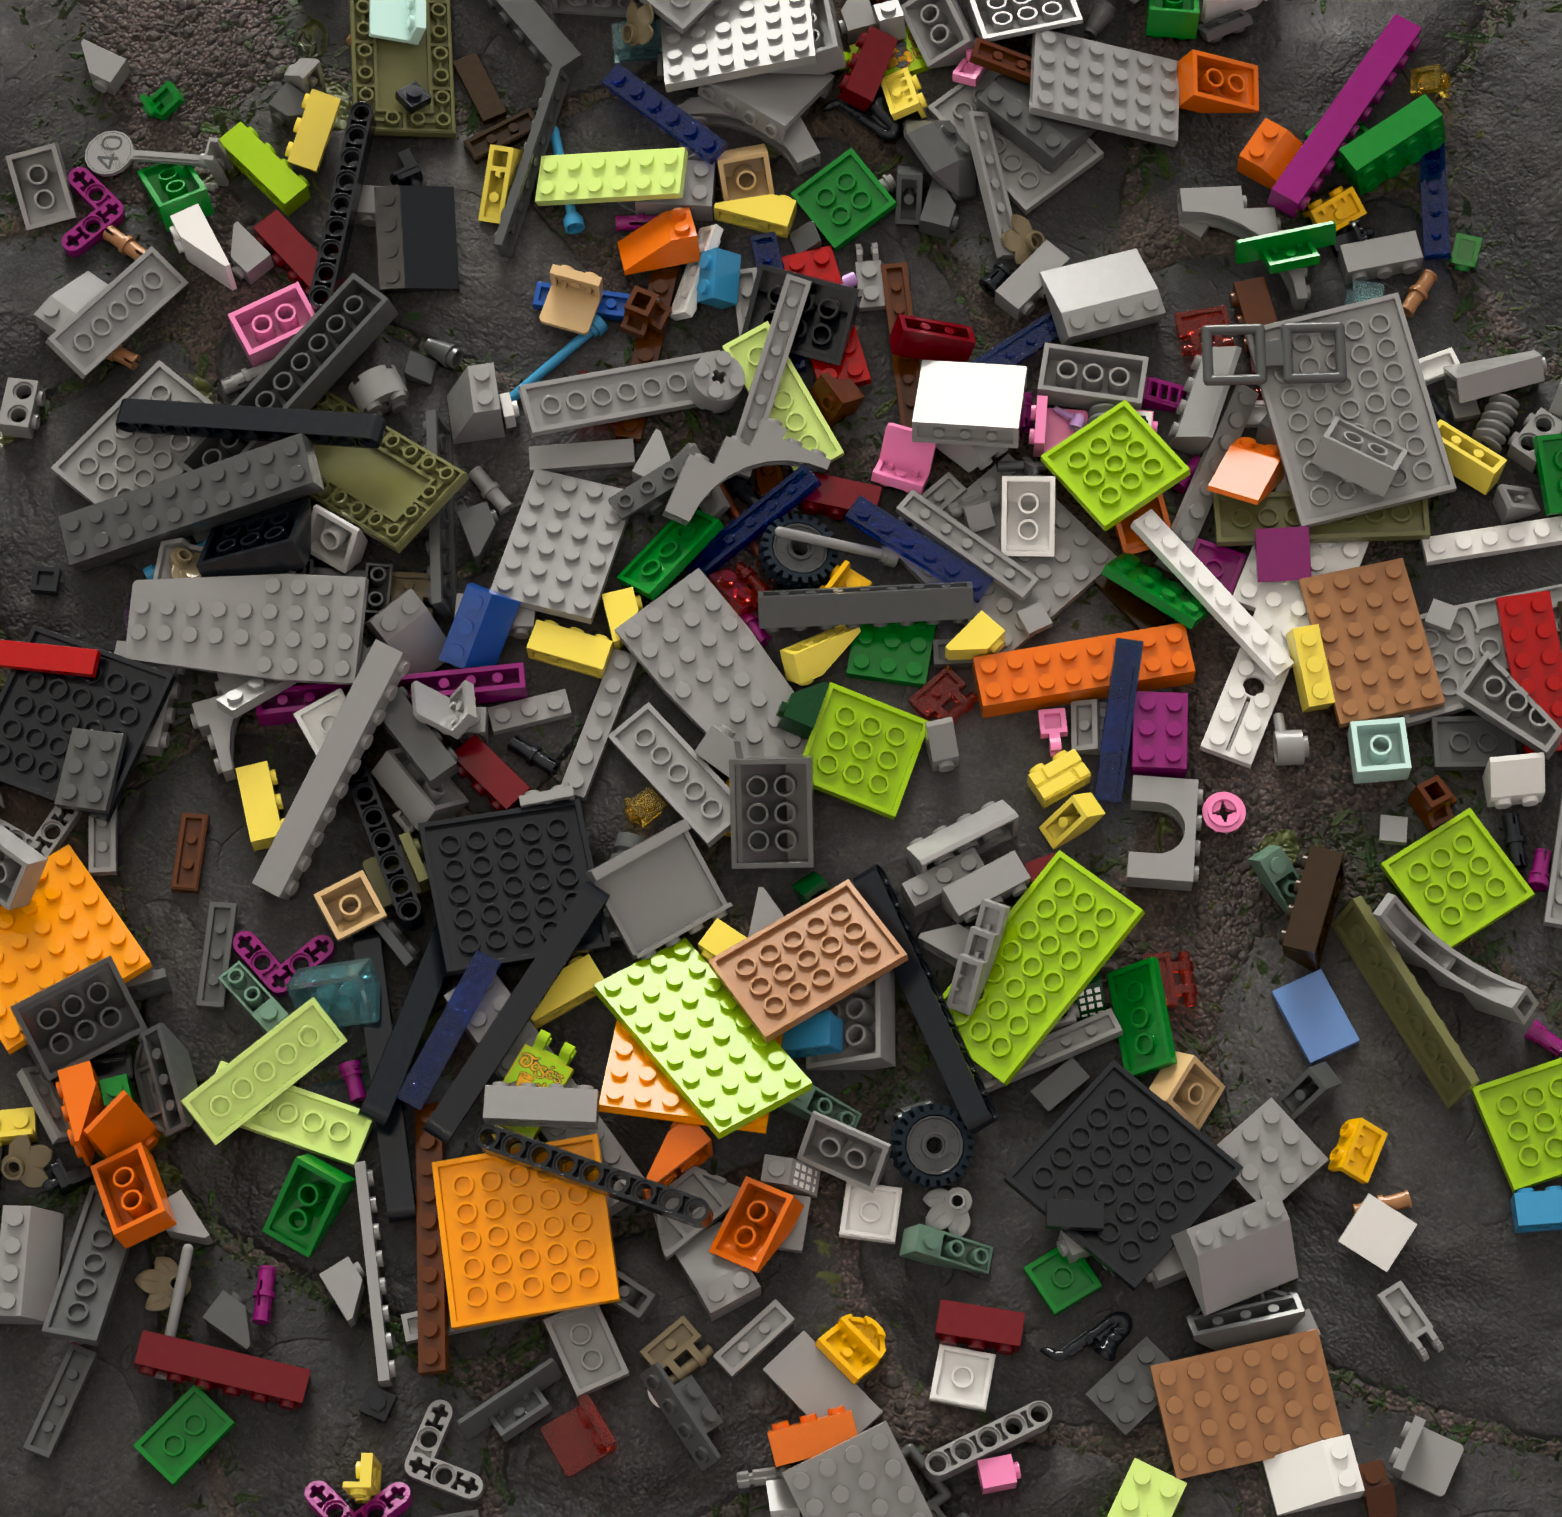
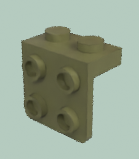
M409 831L399 835L401 845L398 847L417 895H420L430 890L425 862L422 863L419 856L423 851L418 839L412 840ZM373 856L364 860L363 868L383 909L393 906V901L376 857ZM391 865L387 870L393 871L399 865ZM400 888L396 894H403L408 888Z

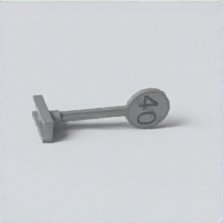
M106 131L91 140L85 150V161L88 168L94 174L103 177L115 176L123 172L132 161L200 166V168L210 170L218 186H228L229 181L224 174L225 169H233L234 166L220 139L209 137L205 153L197 155L135 150L131 139L126 134L119 131Z

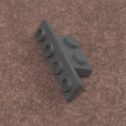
M692 446L608 499L609 504L619 518L625 520L639 510L645 518L661 513L668 503L689 454H702L697 446Z
M553 1358L541 1363L535 1369L460 1418L457 1423L467 1440H470L493 1425L503 1441L507 1442L553 1411L541 1392L560 1380L563 1374Z
M659 1362L641 1373V1380L700 1469L704 1471L719 1461L721 1455L707 1433L721 1425L723 1421L692 1374L674 1385Z

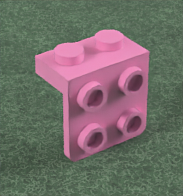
M1037 395V405H1031L1030 421H1035V429L1030 428L1029 444H1034L1033 457H1040L1075 433L1069 429L1071 421L1053 411L1054 408H1047L1048 396ZM1063 409V410H1065V411H1067V412H1069V413H1072L1073 415H1074L1075 413H1081V414L1084 416V418H1085V423H1086V425H1087V420H1088V412H1087V411H1085V410H1074V409Z
M888 423L885 429L880 458L872 472L871 481L877 482L882 486L904 490L906 493L913 489L921 495L929 481L937 443L912 442V428Z

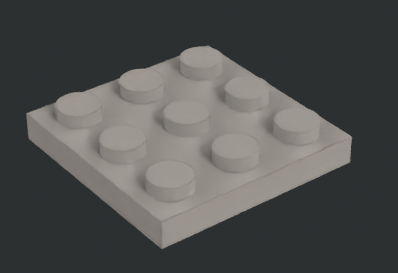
M1272 1097L1217 1144L1218 1147L1244 1167L1242 1172L1234 1179V1182L1253 1202L1276 1193L1280 1194L1283 1202L1329 1160Z

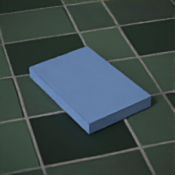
M1322 969L1272 991L1271 995L1309 1066L1360 1042Z

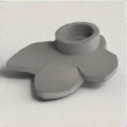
M955 1187L949 1191L943 1188H935L929 1191L923 1198V1201L931 1207L926 1216L925 1225L938 1230L948 1228L951 1234L963 1237L971 1225L969 1211L973 1204V1198L970 1192L962 1187ZM956 1196H961L963 1199V1203L960 1206H955L953 1203Z

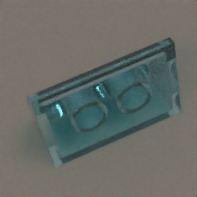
M370 957L299 968L286 985L296 1010L314 997L337 1028L378 1022L380 1019V980Z

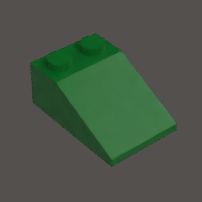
M1146 0L1145 36H1152L1154 38L1172 37L1180 40L1196 39L1200 14L1199 0Z
M156 163L137 171L142 185L167 232H170L169 227L173 226L170 216L195 204H199L205 218L215 214L207 188L193 166Z
M310 1153L297 1156L262 1232L310 1258L344 1206L356 1179Z

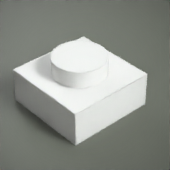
M509 392L499 394L506 429L516 427L515 417L520 416L517 401H511Z

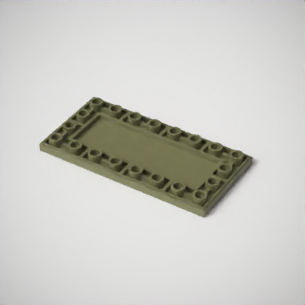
M349 0L352 105L359 101H364L371 105L376 119L374 135L455 138L450 0H426V30L418 45L370 37L369 0ZM416 81L431 96V104L410 114L395 99L396 91ZM362 116L359 119H365L368 116Z
M329 391L311 408V410L361 413L359 409ZM386 426L382 445L377 449L313 445L324 490L305 497H309L313 502L360 528L362 532L399 554L467 482L469 476L463 470Z

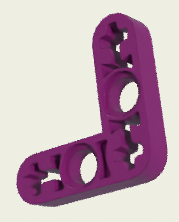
M84 167L72 169L68 175V181L72 190L93 212L62 237L63 249L71 257H78L103 238L104 231L110 232L106 229L108 226L113 225L116 228L124 221L126 216L122 203ZM78 177L80 179H85V182L88 186L86 189L80 181L76 182V179ZM99 191L104 194L99 201L90 199L91 194ZM112 209L113 211H117L118 214H109V211ZM97 223L101 226L95 233L87 231V227L90 224ZM73 241L75 243L78 242L79 245L75 247L74 245L70 246L69 243Z
M250 931L237 933L232 941L236 954L264 986L277 997H284L291 993L329 962L336 952L334 942L329 936L318 935L280 964ZM242 940L250 943L255 952L252 956L247 948L241 946L240 942ZM319 944L327 945L328 951L326 953L318 952L317 946ZM308 952H311L312 956L315 955L317 960L315 963H313L310 955L307 954ZM268 958L270 966L267 969L258 970L255 967L258 959ZM303 959L309 962L306 971L297 972L294 970V964L298 960ZM287 969H289L292 976L295 977L294 980L291 979V976L288 977V974L286 972ZM275 980H284L285 987L276 986Z
M313 1481L307 1485L304 1491L308 1506L318 1517H328L329 1512L336 1508L344 1511L341 1517H368L369 1513L375 1509L384 1511L382 1517H398L412 1504L411 1490L403 1482H395L389 1485L355 1512L324 1481ZM314 1493H323L324 1500L326 1501V1503L323 1505V1502L319 1497L313 1496ZM396 1494H398L399 1496H402V1495H403L404 1498L401 1499V1500H400L399 1498H395V1499H394V1495H396Z

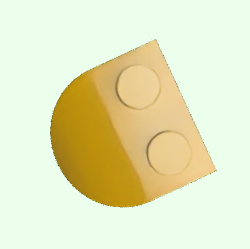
M852 1314L841 1317L834 1327L818 1338L815 1346L855 1385L874 1370L886 1351V1334L874 1319L868 1316L864 1318L852 1317Z

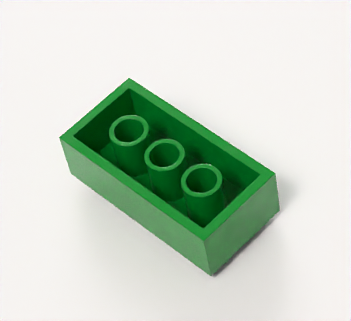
M1426 94L1420 96L1339 149L1343 175L1360 196L1366 192L1374 191L1386 179L1397 176L1403 168L1409 164L1417 163L1423 155L1442 146L1446 141L1442 113Z

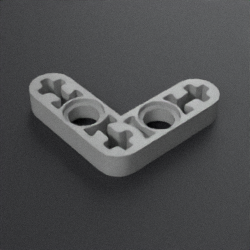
M55 805L34 837L0 819V824L14 835L21 837L25 843L36 851H41L43 856L48 857L59 850L79 821L81 813L73 810L74 813L72 815L68 813L65 816L62 811L64 808H58ZM62 819H63V821H64V823H65V826H63V825L60 823V822L62 821ZM52 827L59 828L60 835L56 839H48L46 837L48 829ZM41 840L46 844L44 847L40 842Z
M435 1400L429 1405L404 1464L405 1471L411 1479L466 1501H476L484 1493V1484L481 1478L475 1473L437 1459L453 1421L454 1412L447 1401ZM441 1407H445V1412L448 1416L441 1417L438 1422V1427L443 1428L442 1431L433 1426H427L429 1422L432 1425L435 1424L436 1415L433 1413L434 1410L440 1411ZM426 1433H434L437 1436V1443L433 1447L428 1448L422 1445L421 1439ZM419 1460H422L425 1468L431 1470L432 1464L436 1466L433 1468L431 1479L429 1480L426 1479L429 1476L428 1472L418 1470L416 1474L411 1464H417ZM446 1469L451 1471L453 1476L448 1484L443 1485L437 1482L436 1476L439 1471ZM460 1474L462 1475L460 1478L461 1482L470 1484L473 1480L478 1490H472L470 1494H466L467 1490L464 1486L458 1484L457 1490L453 1488L457 1484L458 1475Z

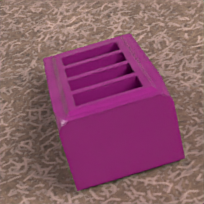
M1146 376L1142 407L1176 413L1183 395H1187V392L1183 391L1184 386ZM1152 390L1157 391L1156 397L1151 396ZM1162 392H1167L1166 400L1161 398ZM1173 393L1178 394L1177 402L1171 401Z

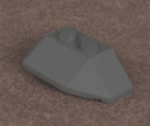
M905 120L903 123L904 138L929 174L944 189L950 191L951 196L955 200L973 199L976 196V170L970 147L961 138L950 120Z
M158 1023L139 1033L138 1041L140 1043L136 1051L133 1072L144 1114L155 1125L157 1130L161 1131L166 1137H171L191 1126L194 1118L180 1101L198 1088L188 1050L164 1023Z
M1270 1289L1206 1316L1203 1315L1199 1307L1186 1318L1194 1341L1219 1351L1285 1336L1305 1316V1310L1297 1292L1286 1293L1281 1290Z

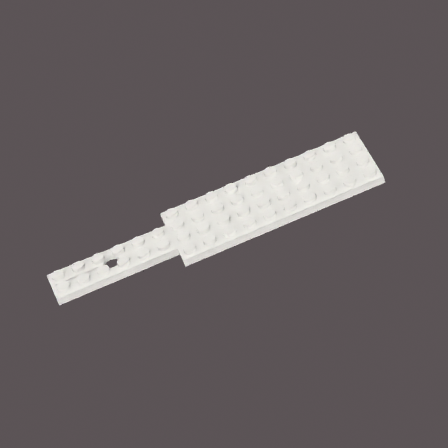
M1285 473L1282 482L1277 486L1275 492L1290 491ZM1370 541L1310 543L1311 576L1360 567ZM1253 545L1232 596L1245 609L1254 612L1253 618L1290 657L1286 634L1292 628L1310 625L1298 585L1299 580L1257 582L1255 545ZM1240 647L1200 745V750L1250 769L1290 669L1273 681L1248 653ZM1256 678L1263 683L1264 690L1262 693L1252 696L1245 692L1243 683L1247 679Z

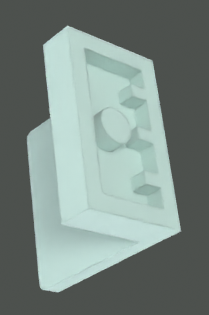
M369 0L370 37L414 45L419 44L426 30V0Z

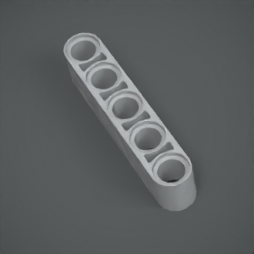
M1034 1401L930 1452L923 1465L924 1477L932 1483L942 1482L977 1465V1460L991 1458L1044 1432L1052 1418L1051 1407L1044 1401ZM1033 1412H1040L1044 1415L1045 1421L1036 1422L1031 1417V1414ZM1014 1424L1020 1429V1433L1016 1435L1010 1434L1006 1430V1426ZM985 1436L990 1437L994 1440L995 1445L986 1447L981 1443L980 1439ZM964 1449L969 1453L970 1457L965 1460L959 1459L955 1455V1451ZM934 1461L940 1462L944 1466V1470L935 1472L930 1468L929 1464Z

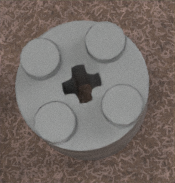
M726 351L704 355L695 364L689 380L688 393L691 400L698 408L713 411L712 413H722L731 409L738 400L745 383L743 368Z
M385 365L373 367L358 376L360 381L356 385L352 381L348 387L361 413L376 414L384 417L383 415L391 411L398 413L407 407L406 401L409 398V392L394 365H391V368L388 369Z

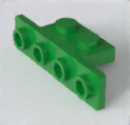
M1328 221L1237 240L1235 242V261L1237 264L1262 260L1270 274L1320 264V255L1316 248L1331 246L1336 243V224L1334 221Z

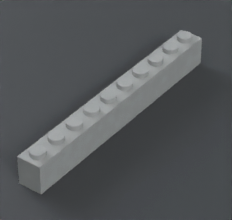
M375 639L252 882L254 885L286 900H289L297 892L299 887L298 881L302 873L309 868L314 849L323 841V832L327 824L334 819L336 815L335 808L339 800L346 795L349 788L348 782L352 774H355L360 768V759L364 751L371 746L373 733L376 727L383 722L386 715L385 709L389 701H392L397 695V686L401 678L408 673L412 657Z

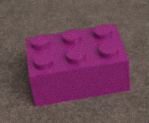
M1134 691L1132 700L1130 778H1133V775L1185 779L1187 771L1188 693Z

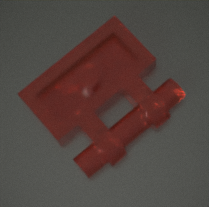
M1226 305L1174 313L1179 341L1190 339L1191 343L1190 345L1181 346L1182 356L1193 355L1195 357L1196 354L1201 355L1202 342L1200 343L1199 337H1201V328L1204 325L1230 324ZM1212 335V347L1234 346L1233 337L1223 339L1222 335Z
M741 561L734 568L738 574H735L729 567L712 573L708 577L709 581L735 610L738 616L758 610V591H771L767 583L761 582L756 577V572ZM748 583L753 589L750 590L746 584Z
M947 665L908 699V703L925 720H929L933 715H936L939 719L952 717L955 724L954 720L962 713H968L973 708L972 705L979 698L973 691L966 697L961 693L966 688V683ZM951 700L956 702L957 705L948 712L943 708Z
M1188 951L1178 953V962H1172L1170 952L1143 955L1142 960L1149 957L1158 958L1167 1008H1176L1178 1006L1177 997L1180 996L1185 998L1186 1007L1197 1005L1195 997L1198 994L1197 986L1193 984L1192 977L1194 965L1193 961H1190ZM1173 973L1181 974L1182 985L1175 986Z

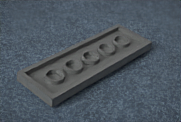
M90 1185L41 1330L43 1337L98 1346L130 1250V1247L126 1249L113 1235L96 1185Z

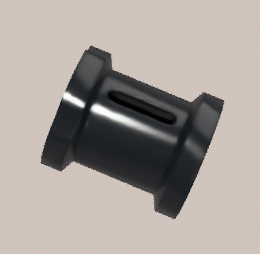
M997 262L993 266V270L986 277L979 280V285L985 293L993 297L995 296V290L1012 273L1006 266Z

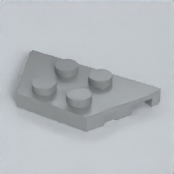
M696 1166L691 1167L669 1185V1187L704 1199L713 1210L714 1216L709 1226L695 1228L653 1213L663 1256L666 1261L729 1211L740 1189L739 1186L727 1182V1179L718 1175H710L706 1170ZM669 1199L666 1203V1209L676 1208L679 1204V1199ZM696 1208L692 1213V1218L699 1219L703 1217L705 1208Z

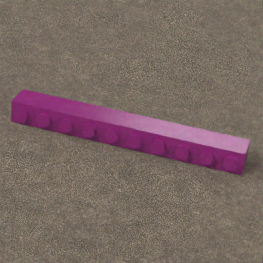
M1395 13L1272 187L1268 204L1293 218L1299 210L1304 211L1311 200L1310 194L1312 192L1317 193L1323 183L1322 177L1325 174L1330 175L1336 164L1334 160L1337 156L1340 157L1339 149L1345 146L1349 139L1354 140L1361 128L1359 124L1362 121L1367 122L1373 111L1371 107L1374 103L1378 105L1381 102L1386 86L1391 87L1396 80L1397 70H1403L1410 58L1408 56L1409 53H1415L1422 41L1419 38L1422 27Z
M523 662L406 674L401 678L397 686L398 688L403 686L409 693L411 705V684L414 681H418L450 697L462 682L466 680L474 684L476 704L528 698ZM319 683L291 686L256 706V715L260 726L298 723L293 715L295 712L339 688L347 696L352 686Z

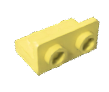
M906 67L882 78L881 86L894 121L918 111L922 119L927 117L924 108L928 107L923 93L918 92L922 87L917 75L912 76Z
M34 1107L0 1110V1148H2V1145H10L16 1137L21 1135H27L30 1142H38L37 1113Z
M361 1453V1461L356 1463V1479H360V1482H343L342 1488L351 1499H355V1503L366 1504L381 1492L382 1464L373 1453Z

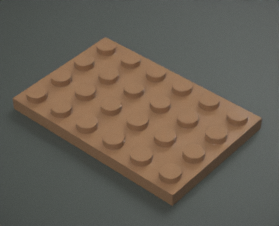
M1403 558L1299 579L1298 585L1309 624H1319L1335 698L1333 708L1339 728L1348 727L1352 721L1386 719L1444 707L1445 699Z
M848 879L708 960L709 967L761 1037L768 1043L908 961V955Z
M1318 1328L1149 1366L1172 1467L1177 1479L1271 1459L1275 1455L1299 1447L1343 1436Z

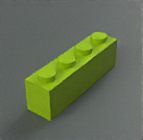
M240 121L219 138L234 166L287 216L291 215L311 198L308 189L310 185L305 177L301 174L297 176L293 172L290 163L283 158L281 160L276 156L274 148L267 142L264 144L252 127L247 128Z

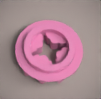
M1218 792L1207 798L1202 808V817L1206 827L1209 826L1215 833L1221 832L1227 835L1229 832L1237 831L1244 823L1246 809L1242 800L1229 792ZM1222 804L1226 812L1232 813L1228 815L1226 822H1224L1221 815H1217Z

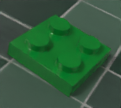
M1057 1247L1023 1268V1272L1054 1317L1102 1288L1101 1282L1084 1257L1070 1264L1066 1256H1061Z

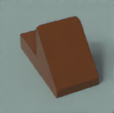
M1380 1459L1358 1465L1365 1489L1362 1500L1367 1517H1398L1394 1485L1389 1483L1383 1460Z

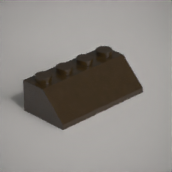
M1311 845L1309 854H1304L1302 858L1301 870H1304L1301 879L1297 878L1293 894L1297 896L1295 903L1289 904L1286 915L1289 923L1287 929L1283 928L1281 931L1279 945L1283 947L1284 956L1315 972L1320 965L1345 877V865L1342 852Z

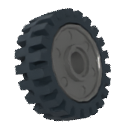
M792 514L790 518L788 515L782 516L780 520L777 518L773 521L772 525L770 524L767 527L758 548V563H761L760 569L762 572L766 571L765 577L768 581L772 578L774 579V586L778 587L782 584V590H789V588H793V590L817 589L820 585H824L835 568L838 550L781 538L775 535V529L781 526L826 537H834L832 531L826 532L828 526L824 523L820 526L817 525L818 519L813 518L812 521H809V515L803 514L799 518L798 514ZM795 551H796V552H799V553H801L802 555H801V556H800V555H797V554H795L794 552H795Z
M940 1104L918 1105L904 1112L902 1117L894 1123L896 1126L892 1128L890 1133L892 1138L889 1140V1144H891L890 1158H893L894 1167L900 1171L899 1174L902 1177L908 1179L907 1181L923 1187L945 1186L956 1181L958 1177L965 1173L964 1170L970 1166V1158L974 1155V1150H972V1145H975L974 1139L971 1138L972 1133L965 1126L960 1113L952 1110L951 1107ZM930 1138H933L937 1144L936 1150L933 1153L927 1149V1141Z

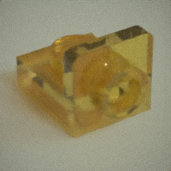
M1440 64L1411 69L1410 92L1413 96L1438 92L1442 98L1448 97L1451 78L1449 73H1446Z
M650 785L634 798L630 799L627 797L624 799L625 815L632 823L637 821L642 828L667 809V804Z

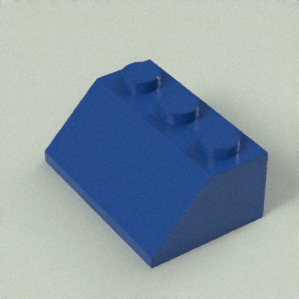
M472 582L467 584L439 660L462 669L497 665L521 602Z

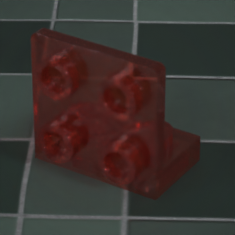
M588 1393L578 1398L579 1406L540 1429L563 1471L569 1478L618 1450L614 1437Z

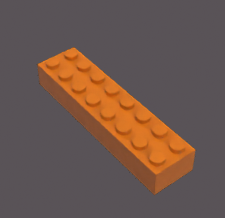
M1181 623L973 657L972 664L982 718L1071 704V701L1102 699L1132 694L1134 691H1151L1193 684L1195 667L1186 627Z

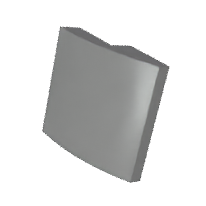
M1098 699L1071 701V750L1075 749L1078 754L1087 755L1129 754L1128 702L1126 700L1099 702Z

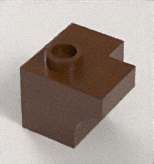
M635 285L624 306L625 313L620 329L642 340H645L649 330L662 334L672 314V308L665 305L659 299V294Z
M829 373L821 374L810 390V393L817 401L816 405L830 428L834 427L844 417L854 414L865 398L851 378L840 380L834 378Z
M1436 775L1417 785L1407 801L1428 831L1432 832L1454 818L1451 807L1455 806L1458 800L1439 775Z

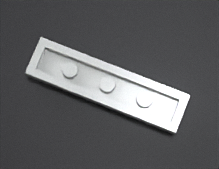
M714 224L699 229L697 237L700 257L701 252L719 247L720 238L724 230L719 225ZM699 261L687 263L671 307L672 314L670 317L675 321L691 318L697 310Z

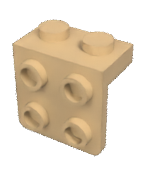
M553 264L550 270L551 287L539 316L540 322L566 331L587 335L604 294L602 277L593 272L584 273L574 270L568 265L559 266Z

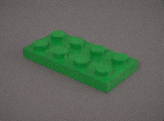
M696 509L687 526L671 520L616 578L621 585L627 588L633 587L635 592L654 601L724 526L719 519Z
M1122 553L1106 564L1101 573L1189 629H1193L1210 615L1209 611L1193 594L1186 591L1181 583L1162 576L1161 571L1144 565L1133 554Z
M1149 957L1107 973L1113 1012L1123 1030V1035L1118 1037L1123 1067L1135 1078L1177 1064L1158 958Z

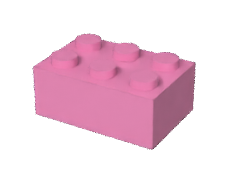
M296 282L229 313L228 317L232 330L252 367L274 359L312 318L315 312L299 282Z

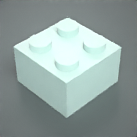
M1405 718L1350 722L1347 738L1354 784L1408 780L1412 766Z

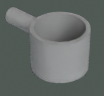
M1275 713L1273 715L1275 727L1273 732L1275 765L1304 764L1305 757H1309L1308 736H1303L1302 729L1286 730L1283 713Z

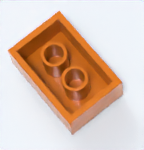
M141 1142L90 1166L113 1235L126 1249L177 1225L154 1158Z
M844 1405L827 1409L828 1415L817 1418L816 1413L800 1416V1422L789 1425L788 1420L771 1424L772 1430L767 1431L776 1467L809 1459L858 1435L852 1410H845Z

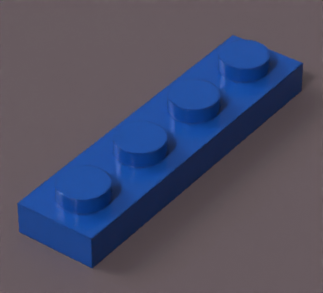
M537 281L533 309L542 310L551 283ZM604 290L596 314L604 319L623 321L624 306L630 294Z

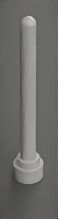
M781 526L775 529V535L778 537L876 558L879 562L883 563V566L895 568L899 559L900 550L896 546L887 545L886 547L882 546L880 549Z
M185 1244L182 1247L165 1335L175 1338L194 1250L191 1244ZM156 1374L153 1378L166 1380L167 1376Z

